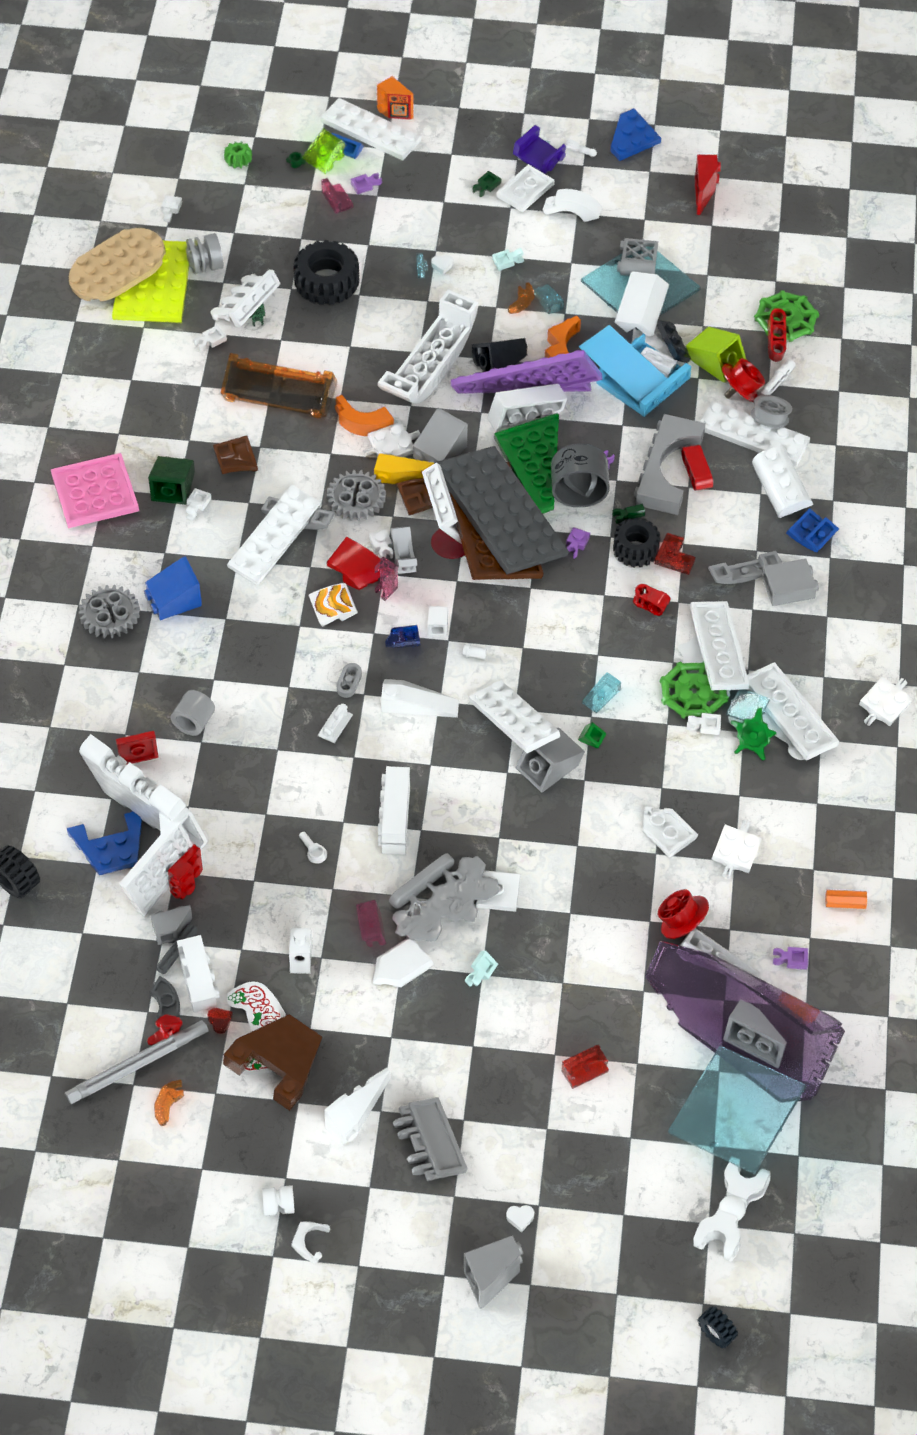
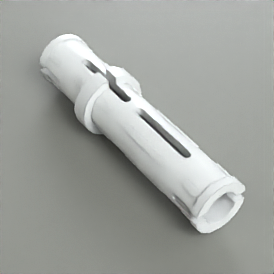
M787 359L783 366L775 371L774 376L757 393L758 396L771 395L796 367L794 361Z

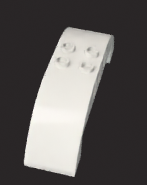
M447 290L439 301L438 318L396 374L389 371L385 372L378 382L379 388L413 404H419L427 399L460 355L474 324L479 302Z

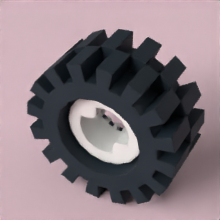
M711 1306L697 1319L698 1325L702 1327V1332L706 1333L705 1336L709 1337L712 1343L715 1342V1345L720 1346V1348H726L738 1336L737 1328L732 1324V1320H729L728 1316L723 1314L722 1310Z

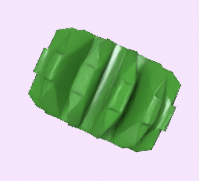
M235 141L234 144L229 143L228 147H225L224 160L228 166H233L234 169L236 167L248 166V163L252 160V150L248 143L243 144L242 141L240 143Z

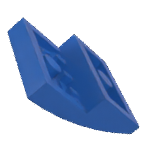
M809 508L786 534L802 546L817 553L839 528L827 517L822 519Z

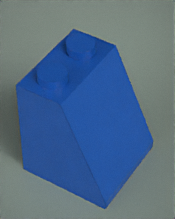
M186 556L145 582V597L147 601H151L152 612L154 615L157 614L160 620L202 606L200 584Z

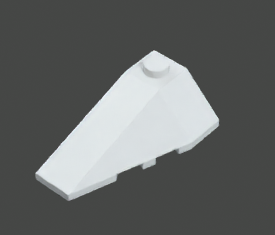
M385 679L383 682L381 712L458 718L459 699L404 680Z
M696 928L686 936L677 950L681 958L686 961L751 983H755L760 975L759 971Z
M385 1068L369 1078L364 1087L356 1086L351 1095L347 1096L344 1094L324 1110L326 1130L342 1145L347 1141L351 1142L357 1136L360 1128L390 1081V1070Z

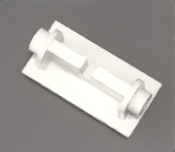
M345 704L338 705L319 732V737L333 743L337 741L353 714L347 712L348 707Z

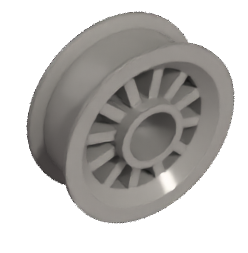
M761 395L754 399L755 408L752 409L751 416L755 421L774 428L788 425V415L792 412V406L789 402L772 395Z

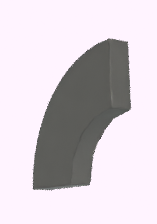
M159 976L149 991L150 995L159 1004L156 1017L159 1019L166 1014L179 1017L180 1002L177 992L169 981Z

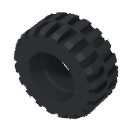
M324 240V242L316 241L312 245H306L305 249L302 248L294 259L295 287L298 293L302 294L303 298L309 299L314 304L316 302L319 305H334L336 302L339 304L344 299L350 298L359 286L358 257L351 248H348L343 243L339 244L338 241L329 242V240ZM325 269L334 270L338 272L330 276H321L315 274L316 272Z

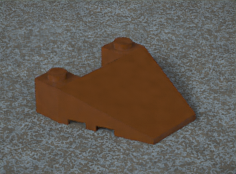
M288 1014L237 1038L224 1053L223 1065L240 1076L253 1059L263 1064L283 1078L274 1089L273 1100L290 1111L303 1095L307 1079L322 1041V1036Z

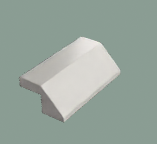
M631 272L615 323L626 332L637 327L648 337L653 335L669 284L657 274Z

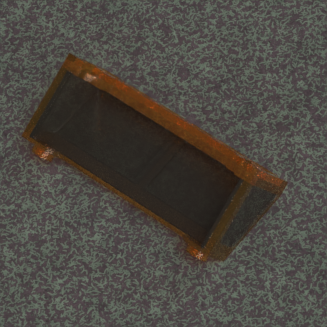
M229 354L220 393L225 398V401L235 402L237 400L311 414L310 416L314 418L327 416L338 382L333 372L324 370L322 375L319 371L313 373L254 362L248 358H245V360L238 358V354Z

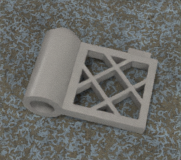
M624 238V241L620 243V250H623L621 262L618 261L617 272H620L621 276H630L633 271L655 274L658 241ZM628 245H635L636 247L631 249ZM648 246V247H654V248L648 250V249H646L645 247ZM641 250L644 253L639 255L637 251ZM629 255H633V256H634V258H626V257L629 256ZM649 256L653 260H646L644 258Z

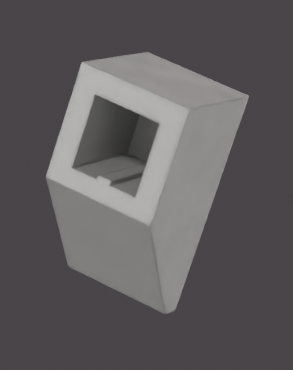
M190 905L179 906L169 911H159L151 915L152 926L158 945L177 940L192 920Z

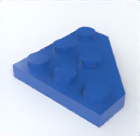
M633 108L620 114L611 144V152L621 161L660 144L661 137Z

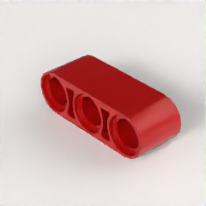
M776 308L772 310L768 320V356L772 361L779 362L783 359L786 352V313L784 310ZM774 349L780 350L781 353L775 352Z
M701 445L682 447V459L693 489L696 491L712 488L713 477Z

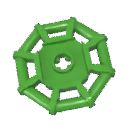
M781 290L780 293L760 299V305L757 313L754 315V320L760 324L766 332V336H768V323L765 320H769L772 310L780 308L787 315H790L786 316V340H789V342H793L794 339L807 334L811 335L814 332V325L819 317V311L814 309L807 300V296H799ZM766 308L770 309L769 312H764ZM805 317L809 318L808 323L804 321ZM798 327L802 328L798 331L793 332V329H796Z
M704 661L702 663L678 662L670 672L660 678L662 687L661 702L681 715L683 719L688 716L701 717L702 713L713 714L723 704L728 702L729 697L727 696V690H719V694L711 690L708 677L704 674L706 672ZM699 670V673H687L686 671ZM677 674H680L677 681L672 680ZM669 688L674 689L675 694L670 695ZM690 689H697V692L693 693ZM676 701H681L683 703L684 708L677 704ZM715 701L710 707L707 706V702Z

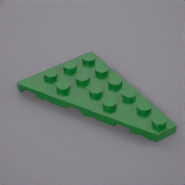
M558 413L494 433V439L505 459L509 462L513 473L542 514L554 510L555 498L552 493L551 461L557 453Z

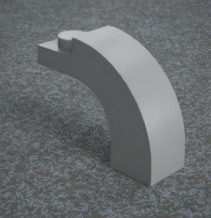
M410 526L390 528L397 573L417 572V558H415Z

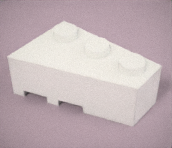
M201 935L178 940L179 959L193 1012L217 1007V999L220 998L218 987L213 986L212 981H215L213 969L209 970L210 958L208 952L204 950Z

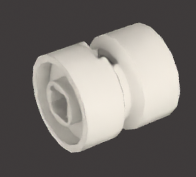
M281 1186L279 1190H276L274 1187L262 1188L265 1216L277 1215L278 1211H281L282 1214L295 1213L292 1186Z

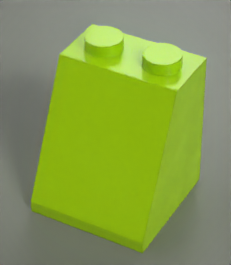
M709 326L686 345L691 357L690 360L724 383L727 379L723 374L722 366L724 364L735 366L741 358L746 359L739 334Z

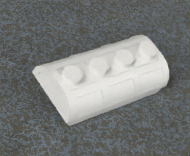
M772 447L754 457L752 461L754 470L779 518L813 505L784 447Z

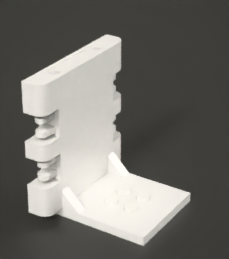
M90 734L81 745L80 754L104 793L123 807L131 809L145 823L154 829L157 828L161 833L158 839L119 883L137 912L144 917L170 887L167 870L194 844L202 850L207 843V839L191 810L186 808L187 805L178 796L161 784L157 787V783L148 776L145 778L139 768L130 762L127 764L126 760L121 756L115 757L111 748Z

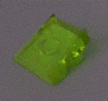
M323 128L304 153L303 159L326 174L333 169L335 160L339 161L345 156L343 149L346 144L342 139H339Z

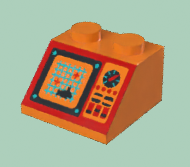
M391 76L377 84V109L387 118L413 119V93Z

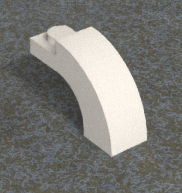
M573 189L557 190L556 196L546 198L543 207L546 215L559 211H570L580 216L584 222L599 219L602 209L601 204L592 196Z

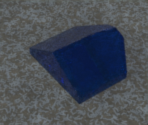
M411 625L391 628V633L385 641L386 648L420 646L418 626Z

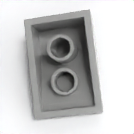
M740 999L729 1016L723 1040L779 1068L787 1042L760 1009Z

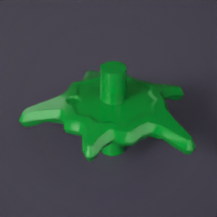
M759 707L753 718L744 719L742 723L731 720V724L737 729V738L739 740V746L734 753L738 754L743 749L754 751L763 761L765 760L764 747L770 743V738L776 735L777 732L768 728V724L763 721L762 708Z

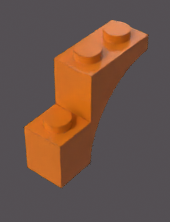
M577 315L548 329L547 341L551 346L545 349L546 358L569 353L566 348L568 341L576 333L580 332L581 319Z

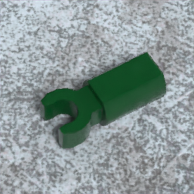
M643 504L624 509L616 508L612 510V516H619L615 517V523L619 524L626 519L644 517L645 508Z

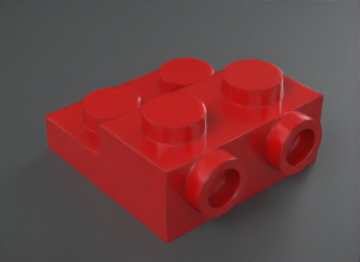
M195 844L167 870L170 893L177 899L183 900L187 895L192 894L196 887L194 878H197L203 870L201 850Z

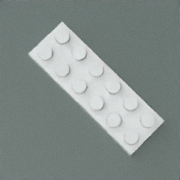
M338 98L320 117L322 123L402 161L421 142L420 135L341 98Z
M711 401L700 422L706 423L705 433L758 453L772 447L782 446L795 467L810 442V437L784 427L774 428L762 425L755 421L751 415L715 401Z
M291 484L228 562V568L258 586L312 519L317 508L320 509L321 502Z
M691 602L690 610L711 690L748 689L749 681L728 602Z
M775 662L747 675L750 692L806 761L838 746L839 740Z
M502 680L469 696L470 703L526 753L560 737L559 730Z

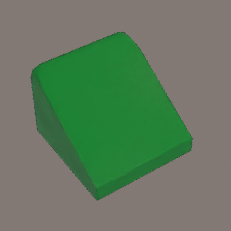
M591 722L584 727L578 740L592 747L599 748L607 733Z

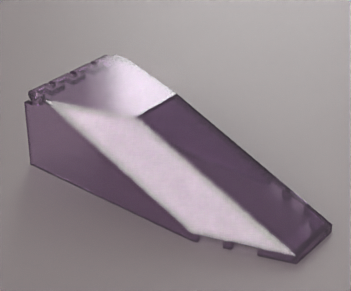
M665 941L659 942L645 977L656 993L662 994L668 1005L666 1007L669 1011L673 1010L680 1020L678 1022L680 1027L780 1104L811 1100L813 1096L817 1095L822 1084L820 1080L824 1079L830 1066L827 1062H832L838 1046L835 1044H840L845 1033L840 1021L713 954ZM740 999L760 1009L787 1042L779 1068L723 1040L729 1016Z

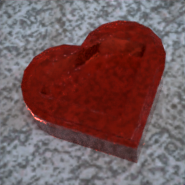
M220 1008L209 1010L207 1014L208 1021L213 1025V1030L216 1033L222 1034L228 1030L233 1017L232 1011Z

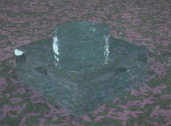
M416 254L418 278H425V271H428L427 260H424L423 254Z

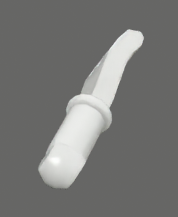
M568 139L565 143L567 150L578 151L591 157L597 155L595 149L584 147V145L580 146L574 140Z

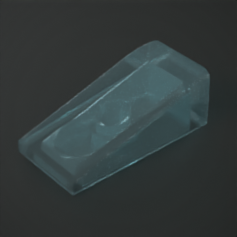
M549 284L533 289V293L548 314L564 309V300Z
M607 672L584 698L582 703L595 713L599 712L621 690V681Z

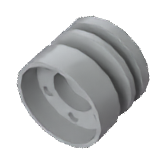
M216 233L204 235V244H201L198 237L194 239L195 245L191 238L186 239V255L194 274H199V266L202 273L206 272V264H209L212 271L223 268V257Z

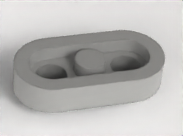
M349 663L344 666L336 685L339 696L348 698L355 694L362 677V669L358 664Z

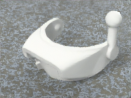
M300 1222L292 1242V1247L304 1259L316 1264L322 1258V1253L316 1252L315 1256H313L307 1250L304 1242L305 1235L312 1230L330 1232V1226L314 1222Z

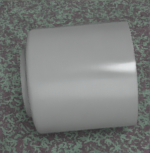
M189 690L184 694L172 712L171 721L181 732L197 736L202 732L213 715L215 705L205 694Z

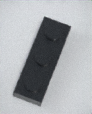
M660 320L656 326L673 359L688 363L691 357L676 330V326L671 322Z

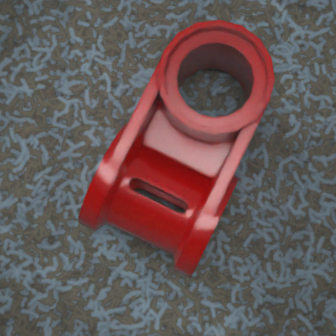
M639 584L635 588L633 603L635 606L647 610L654 615L661 616L671 599L663 591L652 588L647 584Z

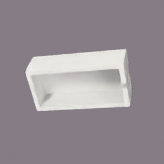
M386 766V774H382L381 807L379 808L380 822L378 824V846H382V854L406 855L410 767Z

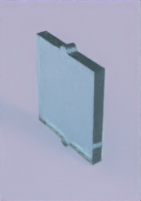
M743 689L738 690L735 698L731 700L732 704L726 715L744 721V719L753 718L759 707L762 708L763 715L766 713L765 709L770 702V698Z

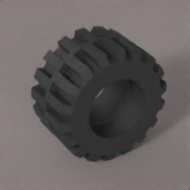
M634 518V520L627 519L626 522H621L614 533L613 543L614 555L618 557V561L624 562L626 566L631 565L633 568L635 566L641 568L643 565L648 566L650 562H654L656 557H658L660 546V532L657 531L656 525L653 526L652 522H646V519L643 518L642 520H638V518ZM638 541L643 544H633L631 542Z
M6 845L0 850V886L12 896L22 899L40 883V876L34 864L24 853L13 846Z

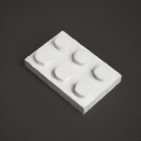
M528 164L497 191V197L519 211L524 212L554 185V179Z

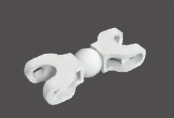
M734 1157L731 1158L724 1171L727 1196L720 1202L719 1209L714 1216L707 1217L700 1222L694 1236V1247L704 1249L711 1240H721L725 1244L723 1249L724 1259L729 1261L734 1260L740 1248V1232L737 1228L738 1221L745 1215L746 1208L751 1201L758 1200L764 1196L770 1182V1171L760 1169L759 1173L753 1178L741 1176V1160Z

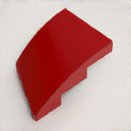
M348 537L342 541L327 561L328 567L343 574V583L357 590L393 572V569L380 557Z

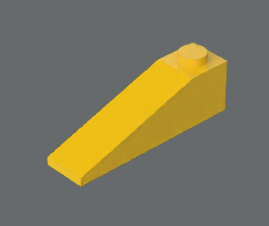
M379 453L374 468V475H376V480L381 479V483L397 484L408 480L424 478L422 471L434 463Z

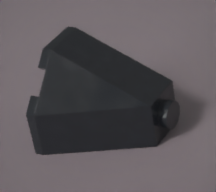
M525 338L471 344L473 362L477 367L480 366L483 372L515 365L527 356Z

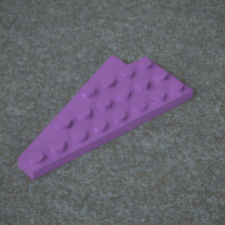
M576 350L568 354H558L550 358L545 357L532 362L526 361L523 364L491 369L487 372H476L469 376H459L451 379V386L457 393H496L559 384L563 392L591 391L590 383L602 380V373L584 350Z

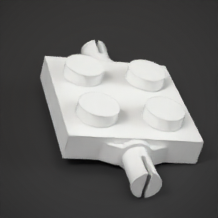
M398 422L368 433L372 447L362 450L364 457L372 454L378 457L379 453L398 457L413 454L412 440L417 439L420 436V432L417 430L409 434L404 429L402 423Z
M881 677L860 700L859 705L869 713L864 723L870 726L877 719L891 726L913 699L902 691L907 681L901 678L894 685Z
M747 820L742 822L740 829L724 825L711 860L725 866L724 873L722 874L724 878L727 872V879H729L733 870L749 873L762 838L748 833L751 823L748 821L745 827Z

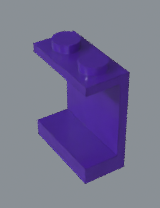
M534 125L514 143L513 154L546 174L559 161L561 162L565 158L566 145L563 144L556 149L539 137L540 127Z

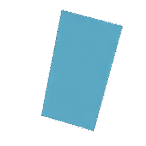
M610 325L579 346L637 402L667 379Z

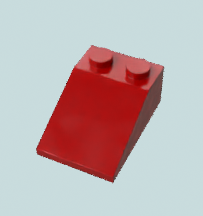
M697 154L695 169L697 215H701L715 192L716 184H719V174L717 172L721 171V162H718L717 155Z

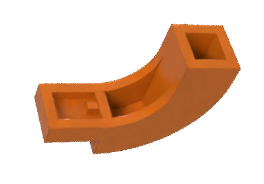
M343 395L336 397L335 410L339 415V424L353 434L368 436V433L394 424V418L385 406L376 411L364 413L353 409Z

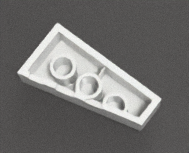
M559 384L496 392L487 418L495 432L502 431L503 427L509 426V428L517 426L516 423L524 420L527 423L533 421L537 416L543 418L563 411L567 397Z

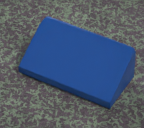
M331 133L326 145V149L354 159L357 158L364 147L362 143L335 133Z

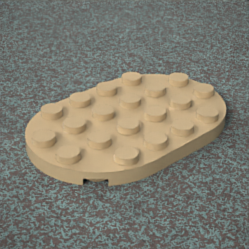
M144 228L124 229L77 258L69 272L70 286L79 298L86 301H91V299L106 301L115 298L148 278L160 268L163 263L162 259L166 255L164 243L161 237L152 230Z

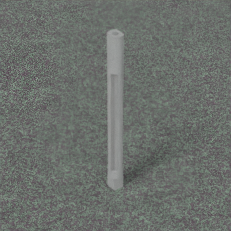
M201 1020L169 1036L168 1039H164L78 1084L76 1087L65 1092L68 1101L73 1104L205 1034L209 1031L208 1027Z

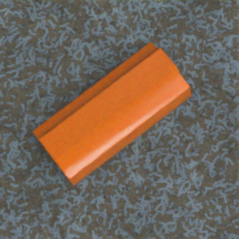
M826 890V907L866 909L867 891Z

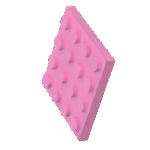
M121 453L51 469V475L68 528L139 511Z

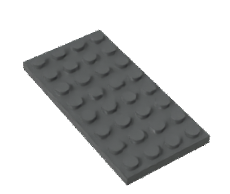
M495 446L437 462L441 466L449 492L506 574L568 555L569 551Z

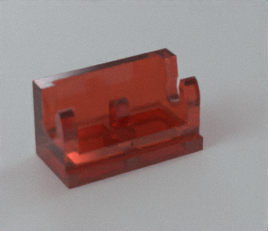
M598 1044L562 1061L561 1071L571 1088L574 1089L609 1072L606 1065L608 1061Z

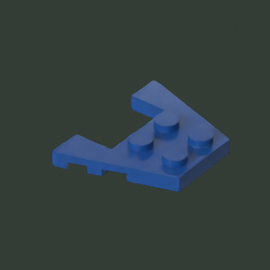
M135 812L124 814L128 831L88 840L84 824L67 828L68 836L74 840L78 849L83 852L98 875L131 868L138 862L142 819Z

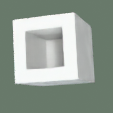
M429 606L428 636H447L448 607Z

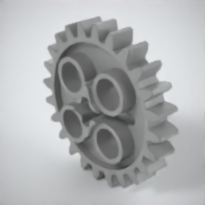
M353 470L352 474L346 471V476L339 474V479L333 478L334 483H329L330 488H327L328 506L332 507V512L337 511V516L343 514V519L349 516L350 521L354 517L358 521H360V517L367 520V515L374 517V512L379 513V508H383V503L386 502V490H384V484H381V479L376 480V475L370 477V472L363 474L362 470H360L359 474L355 470ZM357 484H360V485H359V492L357 493V498H356V506L353 507V506H354V499H355V497H356Z
M106 585L105 589L99 586V591L97 592L92 589V595L86 594V599H82V605H79V617L81 624H84V629L89 628L90 634L95 632L96 637L103 634V638H106L107 634H110L111 638H113L114 634L120 637V632L123 631L127 634V628L133 629V624L138 623L137 618H140V606L138 599H135V594H130L129 589L124 591L123 586L116 589V585L109 589V586ZM104 600L107 601L108 606H109V610L106 609V604H105ZM110 613L113 614L115 623L112 622Z

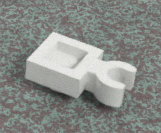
M216 325L203 332V337L195 338L194 345L200 344L199 351H204L208 345L213 348L227 341V336Z
M387 529L369 534L372 547L375 552L379 551V557L384 561V554H389L392 559V541Z

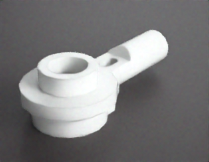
M301 832L299 837L308 848L307 856L309 861L315 864L325 861L327 858L326 849L318 843H313L306 832Z

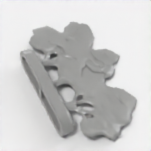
M448 853L443 854L391 895L389 903L397 909L411 901L408 910H399L393 914V921L397 925L395 933L400 936L407 935L411 940L436 941L442 931L441 918L448 917L451 921L464 919L465 921L474 922L478 912L474 905V900H488L499 892L498 880L482 876L486 864L478 856L474 858L462 857L459 861L458 869L455 872H449L454 865V859ZM445 874L447 880L445 884L438 886L432 884ZM457 875L459 879L456 880L453 876ZM427 887L433 891L432 897L428 900L422 901L416 898ZM415 904H418L420 907L419 915L414 913Z

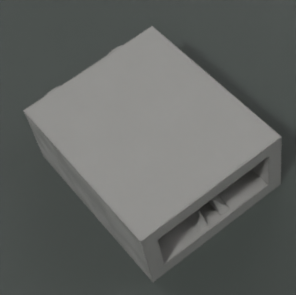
M806 558L763 566L762 579L772 606L815 598L819 586L817 580L813 578L812 566L808 565Z

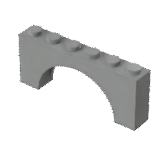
M664 414L662 421H658L656 429L658 433H654L652 444L654 445L649 447L647 457H649V460H645L643 466L644 474H640L638 481L640 486L635 488L634 497L636 498V505L643 504L645 508L674 515L679 514L684 490L672 486L664 478L660 466L663 460L672 452L682 447L701 445L706 423Z

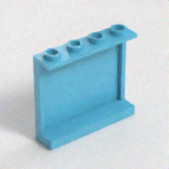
M645 334L635 338L631 344L639 353L646 346L656 350L645 342ZM685 363L680 367L676 364L669 378L638 402L601 367L599 370L602 373V380L596 381V384L645 417L690 379L692 366Z

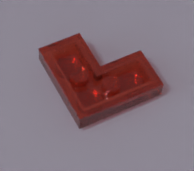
M667 533L654 564L689 575L696 557L680 552L684 543L683 537Z

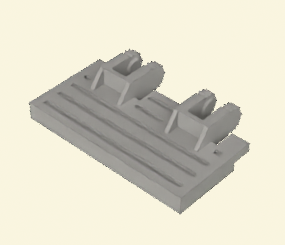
M439 1097L411 1102L406 1106L399 1107L401 1116L406 1117L395 1119L393 1122L394 1128L411 1126V1128L399 1131L397 1133L398 1138H410L415 1152H420L410 1155L407 1158L408 1163H426L411 1169L413 1175L425 1174L427 1181L466 1173L468 1168Z

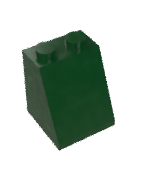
M158 456L148 477L151 501L187 505L195 473L194 460Z

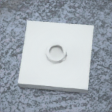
M484 870L483 877H491L498 880L499 892L488 900H477L476 908L516 912L520 874Z

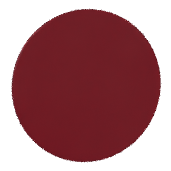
M438 529L433 534L431 546L439 556L447 559H457L465 556L462 544L443 530Z

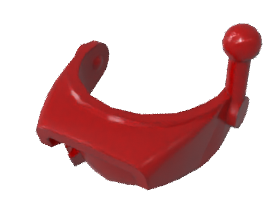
M166 1014L157 1019L155 1025L160 1029L148 1038L147 1043L152 1046L179 1032L182 1026L180 1017Z

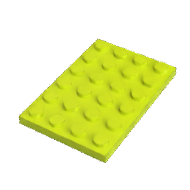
M163 241L166 255L162 259V265L154 274L115 297L112 312L113 320L182 323L190 267L186 255V241Z

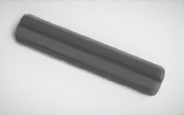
M192 924L187 925L157 964L158 972L161 974L167 973L179 957L177 941L194 937L197 933L196 926Z

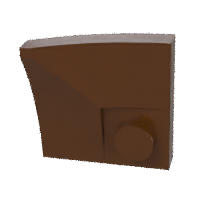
M247 435L213 445L222 474L237 471H258Z
M424 478L397 483V488L409 516L433 508Z

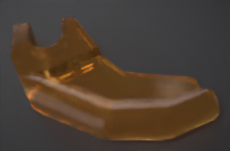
M529 282L526 283V289L518 286V300L509 306V314L525 310L535 298L533 287Z
M181 1080L169 1082L161 1088L154 1104V1113L160 1126H165L169 1121L170 1107L173 1103L184 1097L183 1090H175L178 1087H182Z

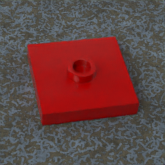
M154 731L116 739L118 755L125 759L127 764L129 762L133 764L159 758Z

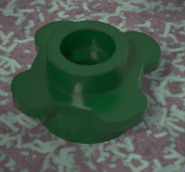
M293 152L286 158V162L290 163L294 169L306 164V160L303 159L302 154L299 152Z

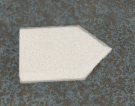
M645 806L643 832L668 857H672L698 837V834L673 809H653V807Z
M408 937L377 957L373 984L403 987L433 967L434 964L421 947Z

